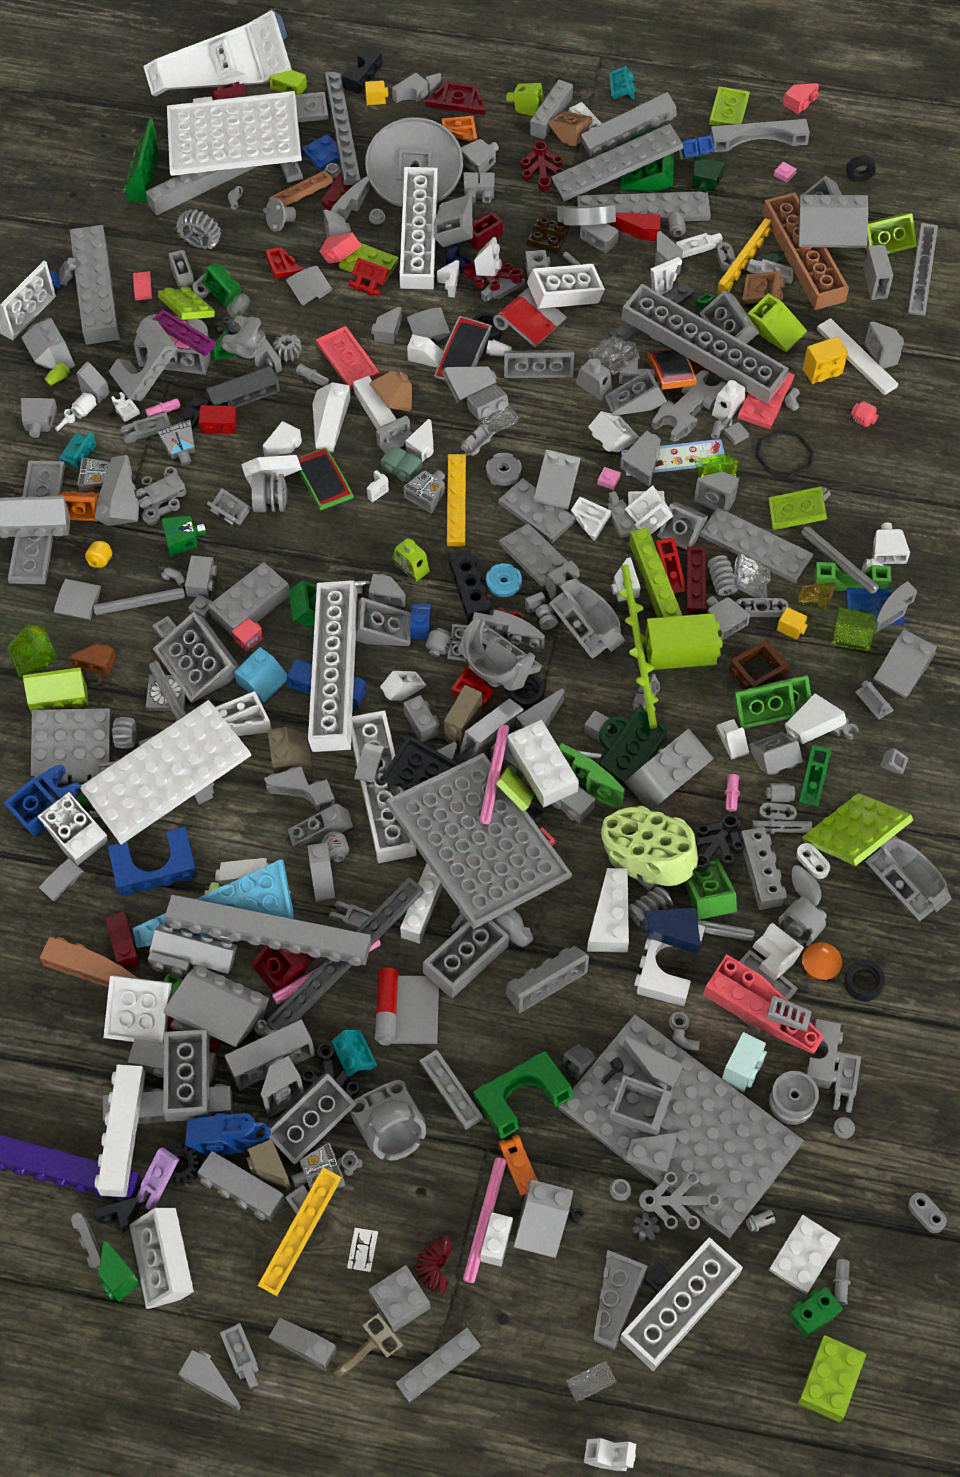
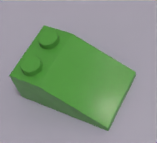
M718 858L709 860V868L703 873H699L695 869L692 870L693 875L685 881L692 908H696L698 920L737 912L736 892Z

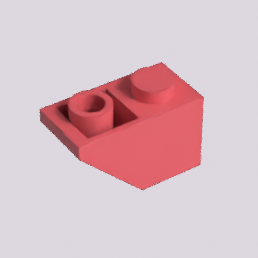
M817 83L793 85L784 95L783 106L799 114L812 101L817 99L819 85Z

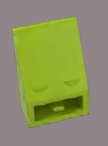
M769 293L747 314L758 329V335L786 353L807 333L804 326L784 303Z

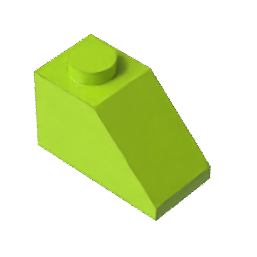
M294 70L273 74L269 77L270 89L280 93L295 91V95H299L307 88L306 75Z

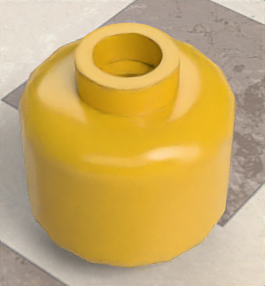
M104 541L93 542L85 553L88 564L95 568H103L112 557V550L109 544Z

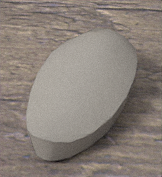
M795 865L792 869V881L797 894L800 897L807 898L811 904L817 906L821 900V889L817 880L805 869Z

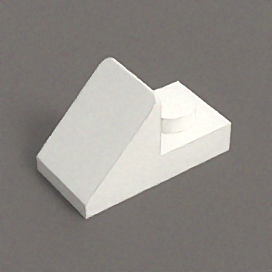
M458 260L437 271V282L445 283L448 297L455 298L460 273Z
M734 719L716 725V730L731 760L749 754L745 731L743 728H738Z

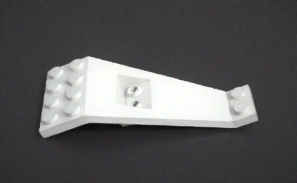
M273 11L265 13L244 26L162 56L143 66L151 94L155 97L171 89L228 86L238 81L240 84L244 83V85L267 84L270 82V75L292 70Z

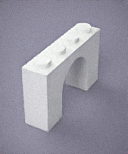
M698 925L700 941H702L705 926ZM647 938L644 948L648 950L647 955L642 956L639 966L643 970L641 975L637 974L634 986L638 987L637 994L684 1007L691 981L663 972L657 965L655 957L659 951L671 945Z

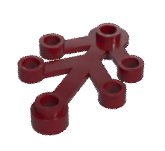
M544 141L535 142L532 152L526 158L521 159V167L527 169L523 170L522 179L525 181L531 180L532 174L539 168L538 188L542 192H547L551 188V179L547 177L546 168L552 171L554 175L563 172L562 168H558L562 166V157L548 151V146ZM538 156V160L530 166V162ZM545 157L551 159L553 164L545 160Z
M505 263L496 276L484 277L489 282L490 289L496 291L500 289V282L495 278L510 279L513 283L518 284L522 282L523 270L513 269L512 263ZM475 264L465 265L462 271L463 276L472 279L476 289L484 288V279H480V275H476Z

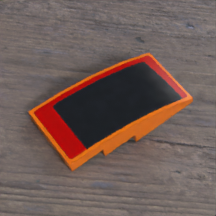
M674 349L647 352L651 369L655 370L654 377L660 383L662 390L697 384L693 368L686 356Z

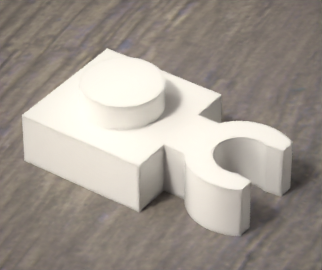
M119 393L121 399L118 400L114 396L111 397L117 413L124 422L140 414L139 409L132 400L125 399L124 393Z

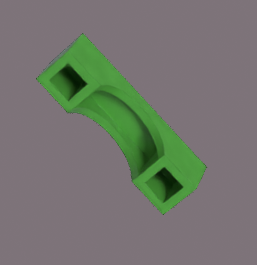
M816 563L814 590L846 591V589H865L845 571L839 569L835 563ZM872 565L862 571L879 586V589L889 590L891 566Z

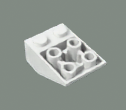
M70 792L38 815L40 821L63 852L77 865L108 842L105 832Z

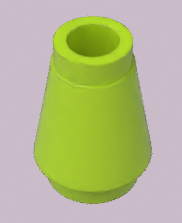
M60 362L53 367L44 380L49 386H52L67 378L71 372L63 362Z

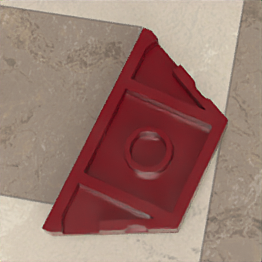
M446 81L441 85V88L434 92L432 98L425 100V106L481 115L486 114L478 87L475 85Z

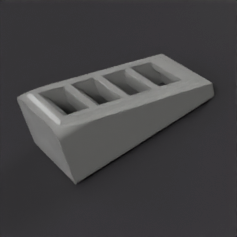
M772 996L766 1020L806 1032L812 1011L782 998ZM776 1007L780 1008L779 1014L775 1012ZM784 1009L788 1010L787 1017L783 1016ZM792 1012L796 1013L795 1020L791 1019ZM800 1014L804 1015L802 1024L799 1023Z

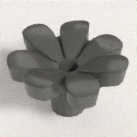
M225 317L222 318V322L218 321L216 325L217 332L222 333L226 331V335H229V333L232 335L236 334L232 324L234 318Z
M643 1213L642 1219L636 1217L633 1221L637 1226L632 1228L633 1234L639 1233L638 1240L644 1242L646 1237L650 1241L655 1240L654 1233L659 1234L661 1231L660 1227L655 1225L658 1223V1219L656 1217H651L650 1219L648 1213Z

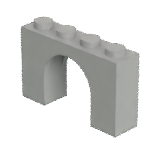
M147 318L143 320L136 331L147 347L148 358L145 367L138 372L130 361L117 358L109 370V373L128 399L136 401L143 400L178 349L158 321Z

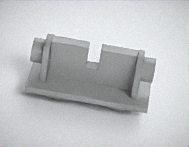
M480 424L472 432L476 438L471 434L462 442L461 449L465 451L463 454L476 455L480 451L479 448L491 441L495 431L489 432L486 424Z
M653 673L649 677L651 694L656 696L660 690V683ZM640 686L638 691L643 694L637 693L632 705L634 710L640 707L645 711L643 687Z
M864 681L861 684L862 688L855 691L878 720L894 711L871 682Z

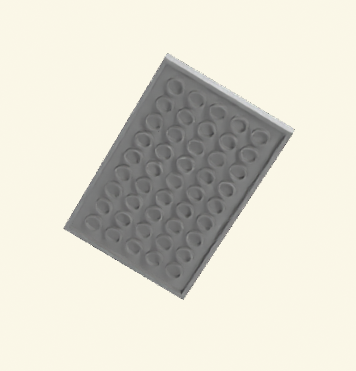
M634 1015L572 1089L573 1098L558 1106V1109L626 1161L631 1140L652 1135L609 1120L610 1113L607 1112L610 1100L615 1101L617 1095L614 1093L617 1081L622 1082L624 1075L654 1086L623 1047L626 1036L683 1064L681 1074L671 1091V1099L658 1134L678 1133L667 1171L674 1172L678 1176V1182L670 1186L665 1192L671 1195L686 1180V1175L689 1172H696L700 1178L699 1183L692 1186L683 1196H708L711 1192H718L724 1198V1205L717 1211L710 1209L708 1205L683 1206L729 1241L801 1147L804 1140L637 1015ZM619 1057L624 1065L623 1070L613 1075L603 1085L601 1080L613 1069L610 1062ZM626 1089L617 1113L652 1125L660 1101ZM630 1164L657 1186L665 1180V1174ZM695 1175L689 1177L690 1182H695L697 1179ZM668 1176V1182H673L675 1180V1176ZM718 1197L711 1198L712 1204L718 1203Z

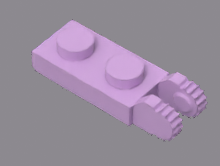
M165 1148L158 1149L137 1195L139 1203H143L149 1193H151L146 1204V1208L149 1211L156 1207L179 1161V1158Z

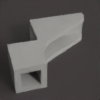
M301 766L289 768L281 773H273L264 778L266 789L269 793L305 798L313 804L317 813L335 804V799L327 779L315 781L313 784L308 785Z

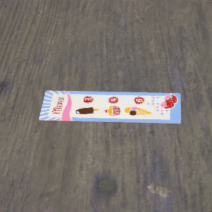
M716 439L660 446L654 473L726 465L727 461L722 440ZM621 450L622 456H623L628 450Z

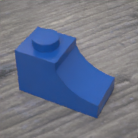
M412 604L410 620L411 639H428L430 634L431 604Z

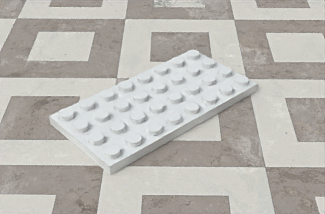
M208 700L81 785L80 789L118 842L123 844L252 755Z

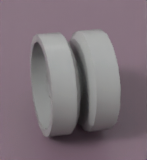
M789 1071L779 1076L769 1096V1107L772 1114L779 1121L791 1125L804 1123L808 1120L819 1099V1090L815 1081L809 1075L800 1071Z

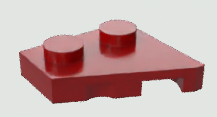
M282 248L265 250V256L274 278L290 277L305 269L303 266L299 267L295 263L296 260L289 256Z

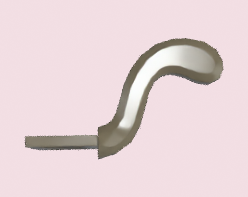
M380 1312L362 1325L370 1335L369 1339L349 1359L334 1369L333 1374L336 1378L343 1376L375 1348H380L384 1355L389 1357L404 1345ZM374 1319H379L384 1326V1329L379 1333H374L369 1327V1323ZM389 1336L398 1345L392 1351H388L382 1343Z

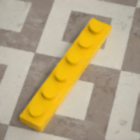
M765 218L718 283L717 295H720L724 290L729 292L733 282L739 279L742 269H746L750 258H754L757 248H761L765 237H769L772 230L770 228L771 220Z
M448 454L447 546H465L466 454Z
M324 1167L322 1168L260 1280L259 1287L278 1296L342 1177Z

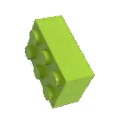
M824 1335L817 1348L797 1404L840 1423L846 1414L866 1353Z

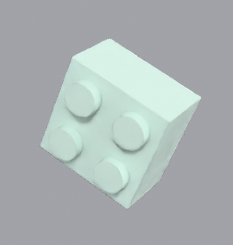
M743 1032L725 1067L722 1080L743 1093L747 1087L751 1088L756 1078L755 1076L765 1060L767 1052L764 1051L766 1043Z

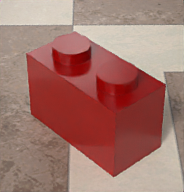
M201 405L199 415L201 433L236 434V406Z

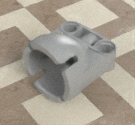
M395 1080L353 1100L357 1104L350 1111L354 1124L358 1127L369 1149L378 1158L383 1159L385 1157L387 1160L404 1158L420 1146L419 1138H425V1119L407 1091L403 1081Z

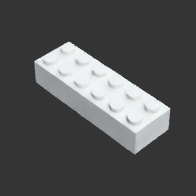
M709 1237L621 1334L620 1341L654 1371L740 1275L743 1267Z

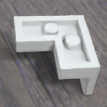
M773 923L768 926L764 935L753 945L756 951L767 958L761 963L759 969L774 981L795 963L804 948Z

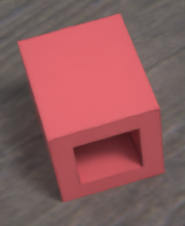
M248 618L232 631L233 640L247 652L263 639L262 628L257 622H253Z

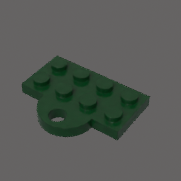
M640 707L635 710L629 720L619 716L609 718L602 724L599 730L600 743L607 752L598 765L629 789L625 781L648 762L669 729L659 721H657V728L651 729L647 712ZM607 726L613 727L615 733L609 734L606 729Z

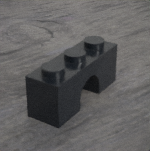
M366 46L357 55L358 68L349 66L342 75L343 88L357 94L365 89V82L373 79L376 71L383 64L381 52Z

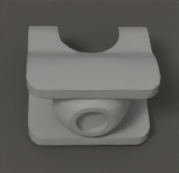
M236 316L232 324L238 333L223 336L220 344L225 351L251 359L266 337L263 331L258 330L261 321L256 317Z

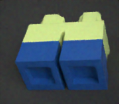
M712 135L682 141L683 149L679 150L681 160L715 152Z

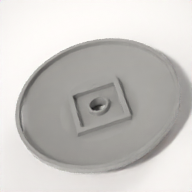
M412 117L400 119L382 128L372 139L365 160L367 177H369L370 184L377 194L391 204L403 207L404 167L418 164L419 167L438 168V203L455 189L461 178L463 170L462 150L455 136L443 125L426 118Z

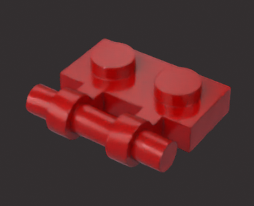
M357 258L352 274L357 276L356 281L350 279L348 285L354 287V290H362L367 292L368 295L379 297L381 290L376 289L377 284L384 286L390 270ZM364 279L371 281L369 286L363 284Z

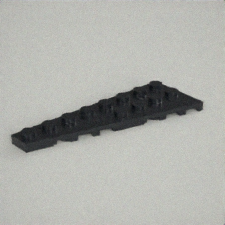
M408 735L380 780L408 790L459 765V763ZM532 804L526 809V812L537 825L544 811Z

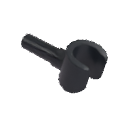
M619 1057L610 1062L613 1069L601 1080L603 1085L613 1075L623 1070L624 1065Z
M571 1207L569 1209L570 1219L573 1223L579 1222L574 1217V1213H579L582 1217L585 1215L582 1209H573Z

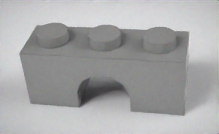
M816 1019L814 1026L824 1035L818 1047L824 1051L825 1057L821 1059L810 1057L806 1074L815 1081L817 1087L829 1089L832 1082L835 1083L838 1070H834L835 1063H839L841 1051H837L838 1044L842 1043L843 1032L840 1031L841 1024Z

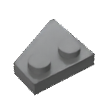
M678 1133L632 1139L625 1162L666 1174Z

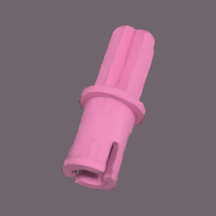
M176 398L165 403L159 402L158 405L147 408L145 411L147 417L175 410L180 408L181 405Z
M729 774L727 776V789L724 794L726 795L725 809L728 812H735L737 810L738 796H740V791L738 790L740 777L736 774Z

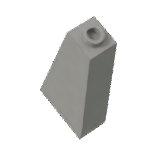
M510 698L465 731L458 757L466 762L482 753L486 755L496 743L499 725H508L510 732L516 726V717L523 713L524 709Z

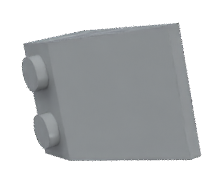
M650 369L604 395L613 416L651 411L667 402Z
M546 450L533 501L568 509L581 458Z
M362 597L357 602L356 641L373 645L409 646L411 639V612Z
M904 629L889 651L873 681L907 698L932 661L937 646Z
M531 1180L527 1186L513 1247L556 1258L569 1213L573 1190Z

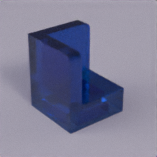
M453 244L446 254V266L458 260L460 273H462L463 267L471 264V260L460 256V246Z

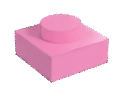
M782 162L774 171L773 176L787 183L796 174L797 169Z
M604 467L597 484L614 490L620 479L621 472Z

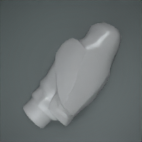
M514 908L492 919L495 924L509 935V940L516 945L525 947L533 941L530 928L524 927L521 916Z

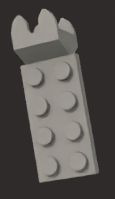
M529 523L499 540L500 546L541 587L545 585L551 600L563 592L559 587L560 585L571 579H577L580 575L577 565L572 560L568 562Z

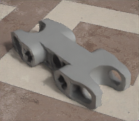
M707 370L700 371L695 374L697 384L683 387L682 393L685 395L676 404L668 400L660 407L652 420L651 427L656 430L663 425L673 426L674 429L671 432L670 440L673 442L678 441L695 427L697 418L694 416L703 407L710 411L714 409L716 397L727 383L720 382L716 386H708L705 383L709 372Z

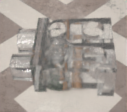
M615 336L604 339L600 342V345L588 350L589 358L599 359L601 365L610 369L612 374H617L627 367L626 365H630L640 358L635 342L620 338L616 339Z

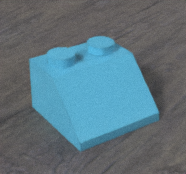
M261 647L234 672L236 683L249 693L255 691L259 700L264 704L287 682V673L276 659Z

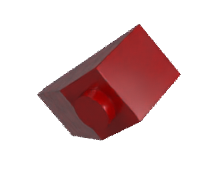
M616 212V222L610 223V226L641 240L656 241L657 232L660 231L661 215Z
M675 538L654 542L673 593L687 591Z

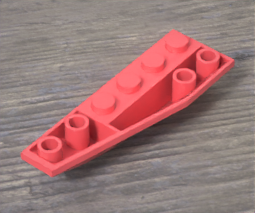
M727 954L705 987L703 996L737 1017L793 1046L814 1054L824 1038V1035L810 1022L805 1032L766 1020L772 996L788 1000L762 975ZM776 1007L775 1012L779 1014L780 1008ZM784 1009L783 1016L787 1017L788 1010ZM792 1012L791 1019L795 1020L796 1013ZM800 1014L799 1023L802 1024L804 1016Z

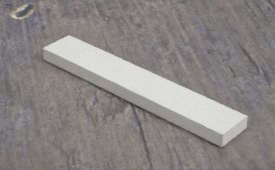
M831 318L817 326V331L827 340L839 336L848 350L846 359L883 395L897 388L898 383Z

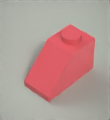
M353 233L326 238L320 253L328 263L340 262L360 248L361 244Z

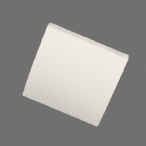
M651 486L625 508L627 513L636 522L634 525L637 529L648 527L650 534L673 517L669 507L654 486Z

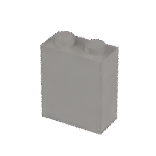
M885 245L868 246L863 272L871 300L887 299L893 279V272Z

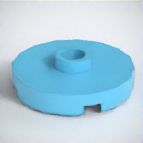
M505 563L494 565L486 574L487 589L498 597L513 596L522 586V575L513 565Z

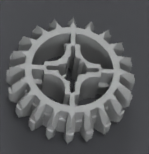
M191 209L189 211L185 210L178 218L177 232L180 233L181 238H184V242H188L189 245L204 248L205 250L207 248L212 249L219 242L221 235L220 227L217 226L218 223L214 222V218H210L208 214H203V211L198 212L196 209L194 211Z

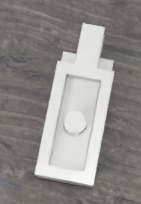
M704 233L678 241L676 244L683 249L682 258L716 248L722 243L723 237L720 233L715 235Z

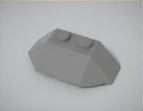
M46 318L33 323L21 337L36 364L53 369L57 363L63 362L68 369L75 367L66 343L52 318Z

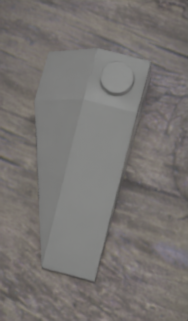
M127 455L111 458L97 500L95 519L107 526L138 522L139 502L135 497L134 491L136 488L132 483V470Z

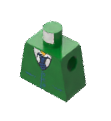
M190 516L162 518L170 556L196 548L198 546L196 536L206 535L204 524L193 526Z

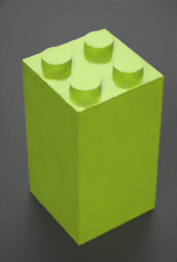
M715 614L647 619L645 632L647 641L645 645L648 663L654 666V670L716 665L718 657L721 656L722 637L718 636L720 625L719 621L715 619Z

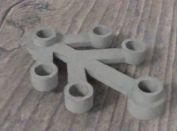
M170 466L164 470L163 474L164 477L174 472L178 475V471ZM150 476L142 478L144 488L153 484ZM186 487L182 492H177L152 504L151 507L150 505L144 507L142 513L144 522L154 525L159 521L161 515L177 511L180 508V503L175 498L185 496ZM169 501V505L159 508L161 504Z
M693 1171L686 1175V1180L670 1196L662 1195L670 1186L677 1184L678 1176L674 1172H667L664 1177L665 1180L655 1190H646L639 1198L640 1206L647 1212L655 1211L664 1221L665 1226L671 1230L677 1228L678 1220L676 1217L669 1215L661 1205H670L692 1230L700 1226V1221L682 1205H708L710 1209L715 1211L720 1210L724 1205V1198L718 1192H711L708 1196H683L692 1186L697 1185L700 1181L699 1175ZM674 1175L675 1180L668 1182V1176ZM691 1175L697 1177L695 1182L689 1181ZM648 1197H653L654 1201L652 1204L646 1203ZM712 1197H718L719 1201L717 1204L711 1203ZM669 1219L675 1220L674 1226H668ZM696 1219L697 1224L693 1227L690 1226L689 1221Z

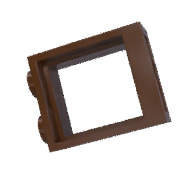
M766 639L731 659L729 672L733 678L740 682L742 689L745 690L779 681L788 675L790 665L770 641ZM761 654L774 670L754 681L741 665Z

